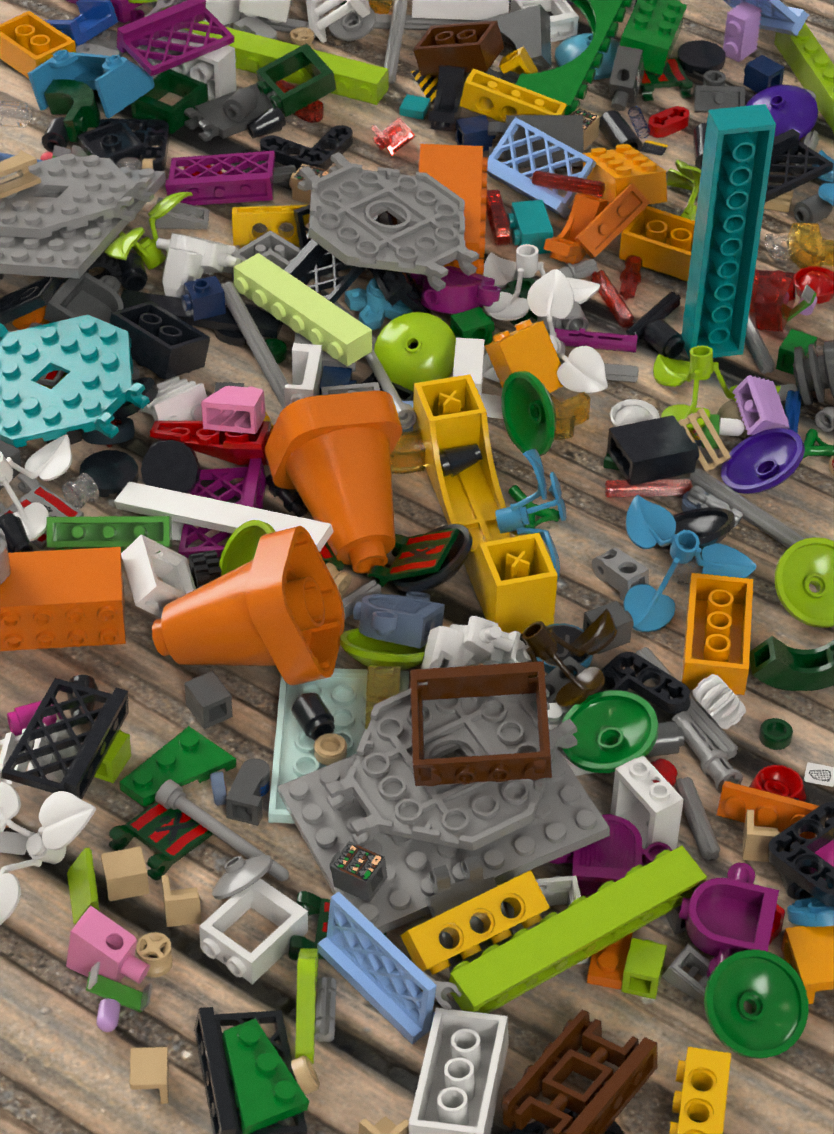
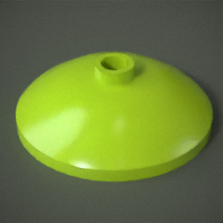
M412 312L398 316L381 330L375 343L374 352L391 382L414 392V383L449 378L454 368L456 338L448 324L437 316L423 312ZM411 343H418V346L415 349L409 348V345Z
M250 520L239 526L228 539L219 561L222 571L221 575L253 560L261 536L275 532L273 527L260 520Z
M820 537L806 538L790 546L779 559L775 570V588L780 602L790 615L809 626L818 628L834 627V541ZM809 584L816 587V593L809 589Z
M359 628L345 631L340 636V645L348 655L360 664L375 670H408L422 664L425 655L426 645L422 648H415L373 639L361 634Z

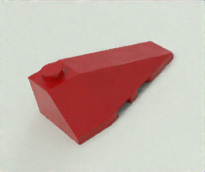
M155 420L150 430L151 438L161 441L174 440L183 442L196 452L234 464L248 465L249 467L250 459L262 458L263 466L268 465L264 448L271 434V421H263L256 434L203 429V421Z

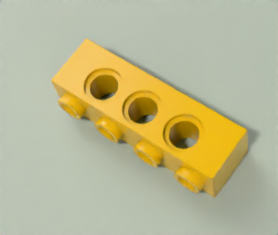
M473 68L465 81L459 106L490 117L495 121L506 123V115H564L567 104Z
M307 205L233 207V245H239L242 248L271 230L293 245L300 247L294 210ZM310 214L303 216L305 227L309 223ZM261 223L267 227V230L258 233L253 229V226ZM282 223H290L294 228L290 232H284L279 226Z
M530 870L407 930L400 936L413 963L422 971L429 969L431 974L434 975L450 967L451 964L448 959L458 954L464 960L482 951L479 944L489 939L492 940L493 944H496L512 936L510 929L519 924H522L523 928H529L542 920L540 914L550 909ZM502 902H508L512 905L514 909L513 918H507L502 914ZM472 916L479 918L483 922L484 930L482 934L472 930L470 926ZM440 932H447L451 935L453 939L451 949L444 948L440 944Z
M687 1047L685 1061L678 1060L675 1082L682 1083V1090L674 1091L672 1113L679 1114L678 1122L670 1123L669 1134H723L731 1053Z

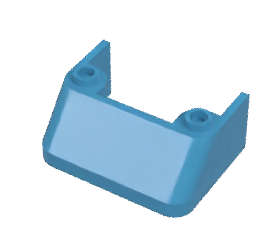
M59 50L53 54L52 58L27 73L40 110H45L49 107L44 93L51 82L57 79H69L83 82L92 90L98 91L106 118H111L155 87L152 76L125 57H120V55L106 56Z

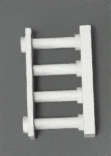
M306 0L307 28L311 29L314 32V37L317 36L322 43L327 41L325 28L351 11H357L362 18L370 14L369 0H328L323 4L322 1L324 0ZM344 1H347V3H345L344 5H342L341 7L337 8L336 10H334L333 12L324 17L325 13L329 12L330 10L340 5Z

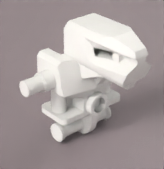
M172 233L169 240L158 238L156 242L157 248L167 252L162 274L165 296L181 298V295L185 294V282L200 279L203 273L210 275L222 272L232 273V268L241 263L240 258L231 256L238 248L221 242Z
M478 616L469 617L468 625L452 624L450 628L438 626L430 630L421 669L460 667L472 664L478 665L479 663H483V665L521 663L531 659L526 652L529 646L520 640V632L506 633L501 630L498 623Z

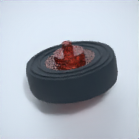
M114 417V420L110 423L117 426L119 432L112 439L97 430L84 433L83 429L82 437L87 443L107 445L110 448L112 444L122 443L134 437V422L128 417L121 419Z

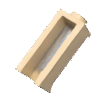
M21 150L18 155L0 161V199L41 183L40 177L30 173L28 168L31 165L37 164V158Z

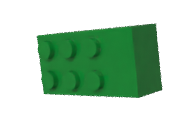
M637 0L621 36L619 46L643 50L644 69L662 75L681 31L687 5L682 4L678 0Z

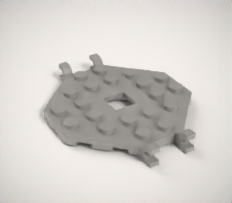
M340 152L331 155L330 160L336 166L329 168V174L321 178L308 166L300 169L299 174L305 180L298 182L297 187L302 191L311 190L308 237L345 265L426 275L430 286L437 292L446 286V283L440 279L448 275L449 270L443 267L444 265L457 260L460 269L469 276L476 272L477 268L471 263L479 259V254L465 247V200L429 174L416 172L415 176L402 175L398 169L378 167V171L363 170L362 165L351 164ZM388 211L403 223L385 225L375 221L373 217Z
M64 154L37 162V164L31 165L28 168L30 173L40 177L41 183L0 199V236L43 239L52 236V231L60 230L63 227H66L67 231L88 226V221L95 220L101 216L104 221L112 218L133 221L137 217L136 211H129L126 207L130 206L134 199L150 202L154 198L153 192H146L143 187H148L152 183L151 178H142L135 184L109 158H99L97 155L79 157L74 154ZM16 172L11 173V174H9V175H6V176H4V177H1L0 179H3V178L8 177V176H10V175L16 174ZM62 193L58 198L42 197L47 194Z
M423 682L419 685H427L428 682ZM410 688L374 705L370 715V723L367 730H364L356 751V759L353 767H350L347 777L325 785V789L330 795L327 797V802L333 811L345 805L350 796L354 795L368 815L365 818H359L350 822L351 828L355 832L352 834V839L359 846L367 845L377 833L381 832L474 851L532 823L547 778L415 786ZM546 688V698H548L549 691ZM536 693L423 700L425 759L439 758L456 749H460L465 757L540 752ZM547 702V710H549L550 704ZM571 719L549 730L551 765L558 747L568 749L577 745V739L573 735L577 732V727Z

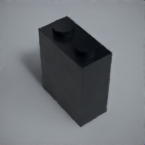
M673 415L609 428L607 452L630 486L695 472L696 460L699 458L698 446L695 442H692L686 434L685 428L678 423Z

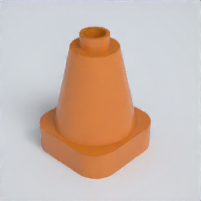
M379 390L310 396L289 404L280 412L264 448L274 484L282 489H296L314 520L332 524L334 532L327 541L329 547L338 561L341 560L343 564L352 565L353 571L361 574L368 573L374 565L384 567L388 563L387 554L394 548L396 543L391 454L402 435L403 429L392 395Z
M297 526L262 535L253 560L166 604L162 612V618L154 620L152 624V637L159 654L162 656L171 655L173 660L179 665L276 666L285 682L294 686L332 676L340 648V636L344 631L345 614L340 592L311 535L304 527Z

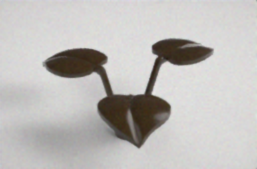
M606 608L572 645L558 637L553 630H548L542 621L532 623L523 631L522 638L529 646L526 652L529 654L531 662H537L536 657L542 660L552 658L571 681L564 685L556 695V703L561 708L569 709L575 704L583 703L589 695L595 694L602 688L605 676L600 669L589 667L584 669L575 678L557 656V643L567 649L572 656L594 655L614 640L617 634V627L611 613ZM530 675L528 678H535L538 675Z

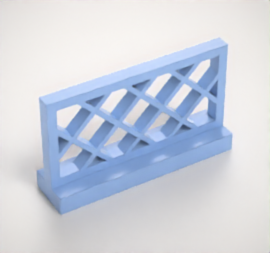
M723 0L732 9L742 1L761 8L760 29L794 36L798 35L809 16L803 9L787 7L780 0Z
M515 117L488 158L487 175L531 200H543L545 208L566 219L571 212L568 206L589 176L596 162ZM520 126L525 129L526 138L514 141L513 135ZM543 139L545 149L533 152L532 142ZM527 144L529 154L517 158L515 148ZM511 150L512 160L503 163L498 161L502 152ZM563 150L565 160L553 163L552 153ZM547 155L548 165L536 169L535 158ZM530 160L531 171L519 173L518 164ZM578 161L586 163L581 172L573 174L572 163ZM567 166L568 176L556 180L554 169ZM549 171L551 181L539 184L537 175ZM569 182L570 189L565 197L558 195L557 186Z
M339 891L330 898L327 937L317 943L318 952L411 1044H414L431 1030L435 1013L433 1005L437 985Z

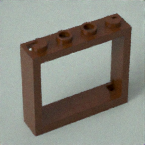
M544 661L410 670L412 755L415 786L552 778ZM530 675H538L535 678H528ZM428 682L427 685H419V683ZM536 693L540 752L425 759L423 700Z

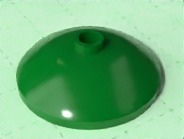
M527 371L514 372L506 379L501 396L502 415L506 430L512 442L522 453L530 449H536L539 455L543 456L549 451L556 433V411L553 400L544 384L533 374Z
M611 690L590 695L583 703L575 704L564 716L562 722L571 719L577 727V732L573 734L577 739V745L568 749L562 748V751L571 763L583 770L595 773L615 772V768L642 755L646 757L652 750L659 733L656 713L645 699L631 692Z
M744 950L727 957L713 970L705 989V1013L713 1033L723 1045L741 1056L763 1059L779 1055L791 1048L805 1029L809 1010L805 986L795 969L784 959L771 952ZM745 1001L751 1004V1013H747L744 1010Z

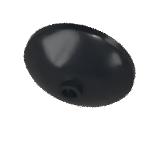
M723 508L695 509L672 515L676 522L675 534L682 530L694 532L699 538L701 550L706 546L722 541L731 532L736 523L733 512ZM657 543L653 548L670 554L672 544L661 547Z
M450 524L427 532L431 533L457 528L460 533L437 573L392 580L395 587L401 591L419 592L435 588L450 580L462 567L471 551L472 535L469 530L460 524Z

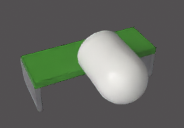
M710 414V421L718 435L739 436L744 432L745 426L741 420L720 418V415ZM705 425L702 427V431L718 457L719 447ZM701 442V446H698L704 457H710L704 444Z

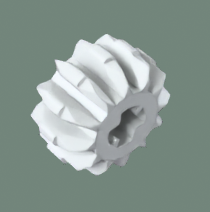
M711 674L708 678H704L693 690L695 700L722 729L727 730L732 725H735L746 713L744 704L718 675Z

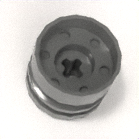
M834 340L824 342L823 355L818 356L813 344L808 345L809 358H806L802 346L794 347V377L797 390L801 394L805 406L813 404L812 391L816 392L819 403L824 402L825 389L830 388L834 398Z

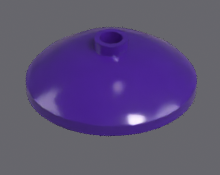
M776 85L766 88L754 95L746 104V106L766 104L776 123L774 137L794 129L800 133V140L813 129L818 118V106L815 98L807 90L794 85Z
M774 428L759 432L746 438L730 451L729 454L732 459L722 464L721 478L726 486L737 493L756 494L768 491L786 481L797 470L805 453L804 443L795 431L786 428Z

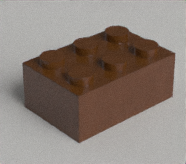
M498 21L433 25L429 27L413 51L421 76H439V66L441 65L467 67V72H471L474 68L485 73L503 50L504 43Z

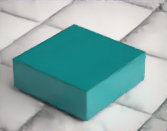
M407 94L399 108V115L423 120L430 108L431 99Z

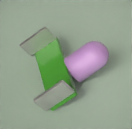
M806 285L798 305L786 314L776 307L771 320L777 326H783L799 313L806 316L812 314L817 303V293Z
M98 961L89 972L86 991L106 998L99 1003L96 1022L101 1031L111 1032L118 1025L121 1005L140 1013L149 1005L152 984H148L142 993L98 974L100 962Z

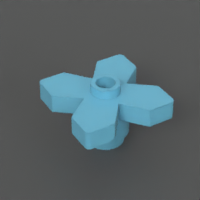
M375 278L369 281L366 290L356 288L345 291V303L349 309L360 311L359 321L372 330L380 329L385 318L393 320L398 316L413 312L401 300L393 306L386 301Z

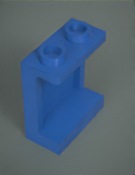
M78 0L76 4L80 15L73 20H44L73 39L76 47L118 23L111 0Z

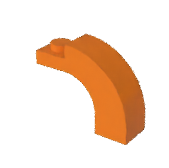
M587 193L575 194L565 227L558 236L547 238L543 249L551 251L550 258L571 263L572 265L579 263L587 253L574 238L607 207L608 200Z

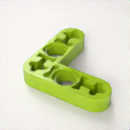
M301 948L297 962L295 1059L304 1055L314 1064L318 949Z

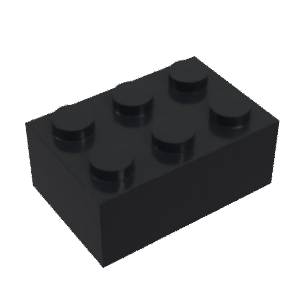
M148 301L111 312L109 324L129 332L132 344V359L137 364L156 373L159 378L170 379L205 366L210 337L154 302Z

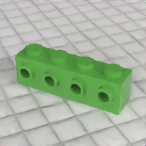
M170 516L47 517V547L55 548V550L121 547L122 553L141 534L165 547H172V517Z

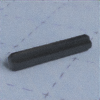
M674 292L667 294L626 330L627 335H637V342L641 340L645 335V328L650 322L666 318L680 305V295H676Z

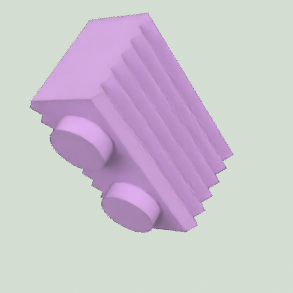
M742 1L733 10L727 12L723 43L726 57L740 62L757 49L758 29H760L759 21L762 16L761 8Z
M749 375L733 390L736 403H738L737 407L740 408L739 412H741L743 417L742 421H744L746 426L745 430H748V435L753 436L768 429L790 428L788 418L785 415L780 396L773 381Z

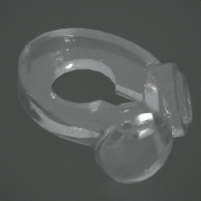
M780 233L775 236L773 234H766L764 238L765 247L768 252H770L773 258L782 262L786 261V259L799 257L805 247L802 239L790 233ZM785 240H790L796 244V247L790 249L781 246V244Z

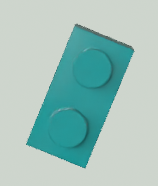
M543 200L512 202L511 213L507 214L508 229H512L513 245L519 247L530 244L538 248V254L551 253V251L543 249L546 239L553 237V229Z

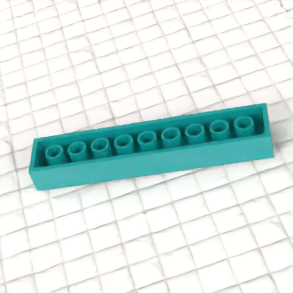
M766 104L708 110L681 334L689 360L690 350L696 346L712 348L713 358L741 355L744 352L776 123Z

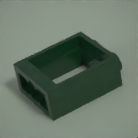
M307 43L256 70L258 78L256 86L263 96L266 95L272 107H278L285 117L336 90L333 71ZM303 67L313 77L286 93H283L275 84Z
M168 69L153 79L155 87L131 103L132 117L135 119L164 120L169 124V133L173 134L184 125L185 121L191 119L184 114V110L190 107L195 109V106L208 102V84ZM169 92L183 97L173 106L159 101Z

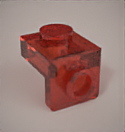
M400 117L383 131H380L375 125L370 127L375 135L372 138L374 143L380 150L385 148L391 155L416 137Z

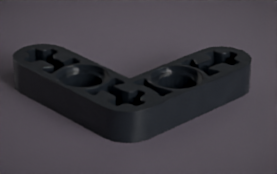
M101 119L97 128L122 119ZM123 119L131 130H136L133 132L145 145L146 154L142 155V160L156 158L153 161L154 171H163L166 167L170 138L169 124L164 120Z
M345 125L334 126L312 148L278 136L269 135L260 140V152L275 151V162L286 166L295 165L297 170L302 164L327 170L334 163L330 160L331 155L338 152L343 154L352 145L353 132L350 127Z
M620 653L601 669L605 676L604 683L615 685L612 690L627 691L630 688L670 714L687 711L690 707L689 688L636 653ZM648 679L660 681L654 687H647L643 684Z
M834 802L820 805L775 836L768 845V859L776 869L820 902L834 907V867L815 854V852L834 839ZM803 832H813L817 836L813 839H805L800 834ZM803 867H813L817 872L814 874H804L800 869Z

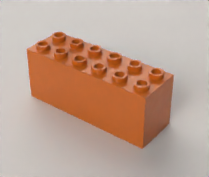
M420 144L419 172L429 174L465 200V247L477 252L479 258H484L488 157H483V146ZM484 259L472 262L471 264L477 268L475 273L484 275ZM454 260L443 266H454L460 268L457 260Z
M121 547L8 553L11 572L0 585V651L126 644Z

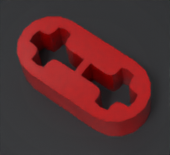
M674 106L652 115L648 119L647 132L650 136L656 138H663L678 132L688 126L690 112L684 107Z

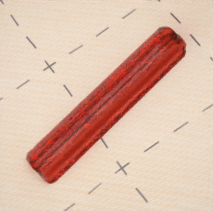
M535 171L532 178V184L536 186L600 197L604 195L606 187L605 183L601 181Z
M603 270L594 271L591 281L600 284L598 292L621 327H631L634 324V316Z
M688 478L660 479L630 486L627 480H607L604 490L608 498L635 497L636 495L641 497L683 496L692 488V482Z

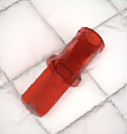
M630 255L626 258L624 270L620 274L621 286L619 294L623 296V300L633 299L637 285L641 282L640 269L642 259L637 255Z

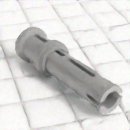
M687 711L677 713L672 720L676 723L677 727H682L684 741L700 759L703 773L708 776L710 775L715 781L717 791L721 793L725 781L740 785L743 775L739 770L733 769L728 762L727 754L713 746Z

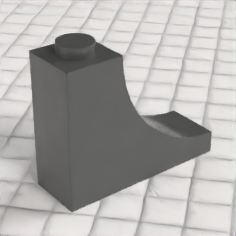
M541 4L477 21H498L503 42L516 46V49L524 46L538 72L552 67L550 15Z

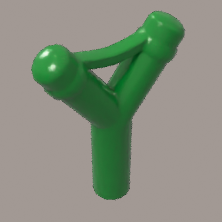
M808 430L804 440L805 453L803 458L807 456H834V445H828L818 437L817 430Z
M517 485L512 486L508 491V494L517 503L527 498ZM531 501L524 506L528 509L537 506V504ZM547 508L528 514L530 524L524 526L525 528L535 529L537 525L546 521L558 522L560 519L559 511ZM535 515L542 517L535 521Z

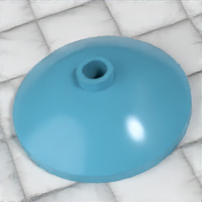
M577 34L562 41L555 51V61L558 67L581 55L591 43L593 34ZM610 38L609 50L607 53L603 52L602 64L599 69L595 68L594 80L605 79L611 76L619 45L617 40Z

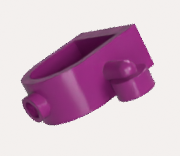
M454 266L445 267L449 270L448 275L440 279L446 283V286L438 292L430 286L426 275L410 273V277L415 279L416 284L422 286L420 303L434 311L457 314L477 307H490L493 305V302H498L500 299L501 289L494 286L495 279L476 273L468 276L460 268Z
M603 814L602 817L610 827V836L552 860L550 863H571V876L577 877L580 895L587 898L595 894L604 883L610 880L616 882L624 878L633 867L637 865L645 866L651 863L662 851L666 849L672 851V849L667 844L661 842L652 843L646 849H643L641 834L631 822L613 814Z
M746 863L733 864L729 868L726 878L708 880L697 887L691 899L683 897L679 918L685 919V927L690 940L704 953L716 956L709 963L707 969L708 979L720 962L737 952L744 950H763L768 952L779 890L755 885V872Z

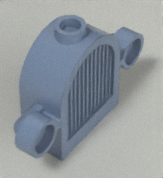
M406 592V596L372 594L363 597L362 602L358 601L355 604L353 618L360 621L359 632L367 637L422 648L427 644L430 630L443 625L445 604L430 602V595L424 592Z

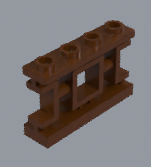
M582 1009L574 1019L567 1021L557 1039L547 1044L542 1056L536 1063L526 1068L522 1079L515 1087L505 1092L501 1101L503 1124L510 1128L515 1124L516 1128L523 1130L528 1122L534 1119L554 1129L552 1134H603L658 1068L657 1042L644 1037L639 1043V1039L632 1036L624 1047L618 1046L602 1038V1021L595 1019L591 1022L589 1012ZM582 1046V1050L592 1055L587 1057L577 1052V1050ZM605 1061L619 1067L614 1074L612 1068L604 1065ZM572 1071L594 1081L584 1094L562 1085ZM541 1092L543 1097L552 1101L549 1105L536 1099ZM566 1108L579 1114L574 1122L572 1116L563 1112Z

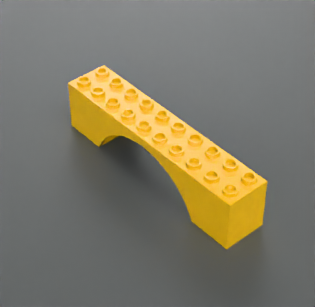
M471 374L414 383L413 410L416 413L417 419L413 425V438L448 525H463L472 535L471 551L464 562V566L485 618L498 623L501 630L506 633L518 631L522 634L529 625L537 621H542L545 626L554 624L558 575L540 533L521 536V534H517V530L502 534L499 531L495 510L507 507L494 465L487 411ZM476 443L481 451L482 460L454 477H451V475L444 477L439 455L442 453V449Z

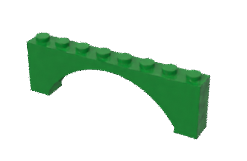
M569 0L586 17L593 34L591 43L581 55L565 65L539 73H521L516 85L566 103L564 115H571L580 106L579 100L585 99L588 90L587 84H592L596 73L595 68H600L603 52H608L611 43L610 38H615L619 26L618 22H623L626 13L625 7L629 8L632 0Z

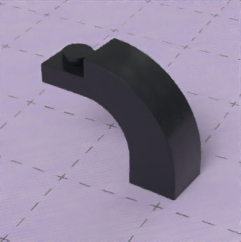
M439 66L436 99L433 109L429 111L428 121H431L430 129L456 132V120L460 119L462 107L459 104L466 81L467 67Z

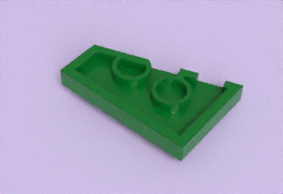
M188 726L119 782L120 790L145 807L156 802V793L167 780L171 779L181 787L195 780L201 783L210 779V774L223 768L225 771L236 768V758Z
M256 1018L224 1030L222 1042L229 1074L232 1076L234 1083V1097L242 1120V1134H250L308 1109L309 1100Z

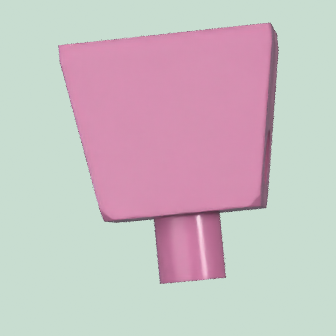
M225 386L201 402L203 429L256 434L266 414L264 390L255 387Z
M92 906L87 909L70 932L66 967L86 977L89 976L91 968L99 961V975L118 983L126 976L140 984L147 975L150 965L135 957L136 937Z

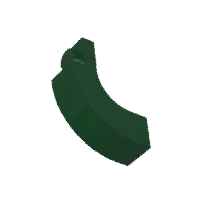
M57 79L51 82L44 93L51 115L67 114L63 122L70 142H77V135L85 133L88 128H97L100 124L101 116L94 93L87 84L77 80Z
M771 636L750 651L749 659L752 676L771 687L786 691H814L834 686V640L819 648L801 650L791 648Z

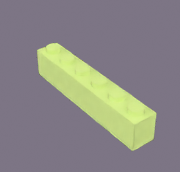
M260 253L234 266V286L238 293L243 294L257 306L262 307L276 319L288 325L293 331L301 334L311 341L313 345H322V350L332 358L337 359L348 367L372 352V329Z

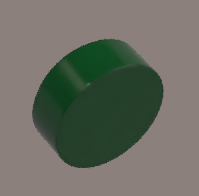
M278 339L265 340L277 364L283 362L287 357L286 344Z
M771 718L762 723L759 739L765 747L781 750L790 745L793 730L788 722L778 718Z

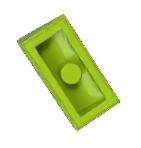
M90 847L83 849L67 873L74 925H76L90 906L99 911L94 864Z

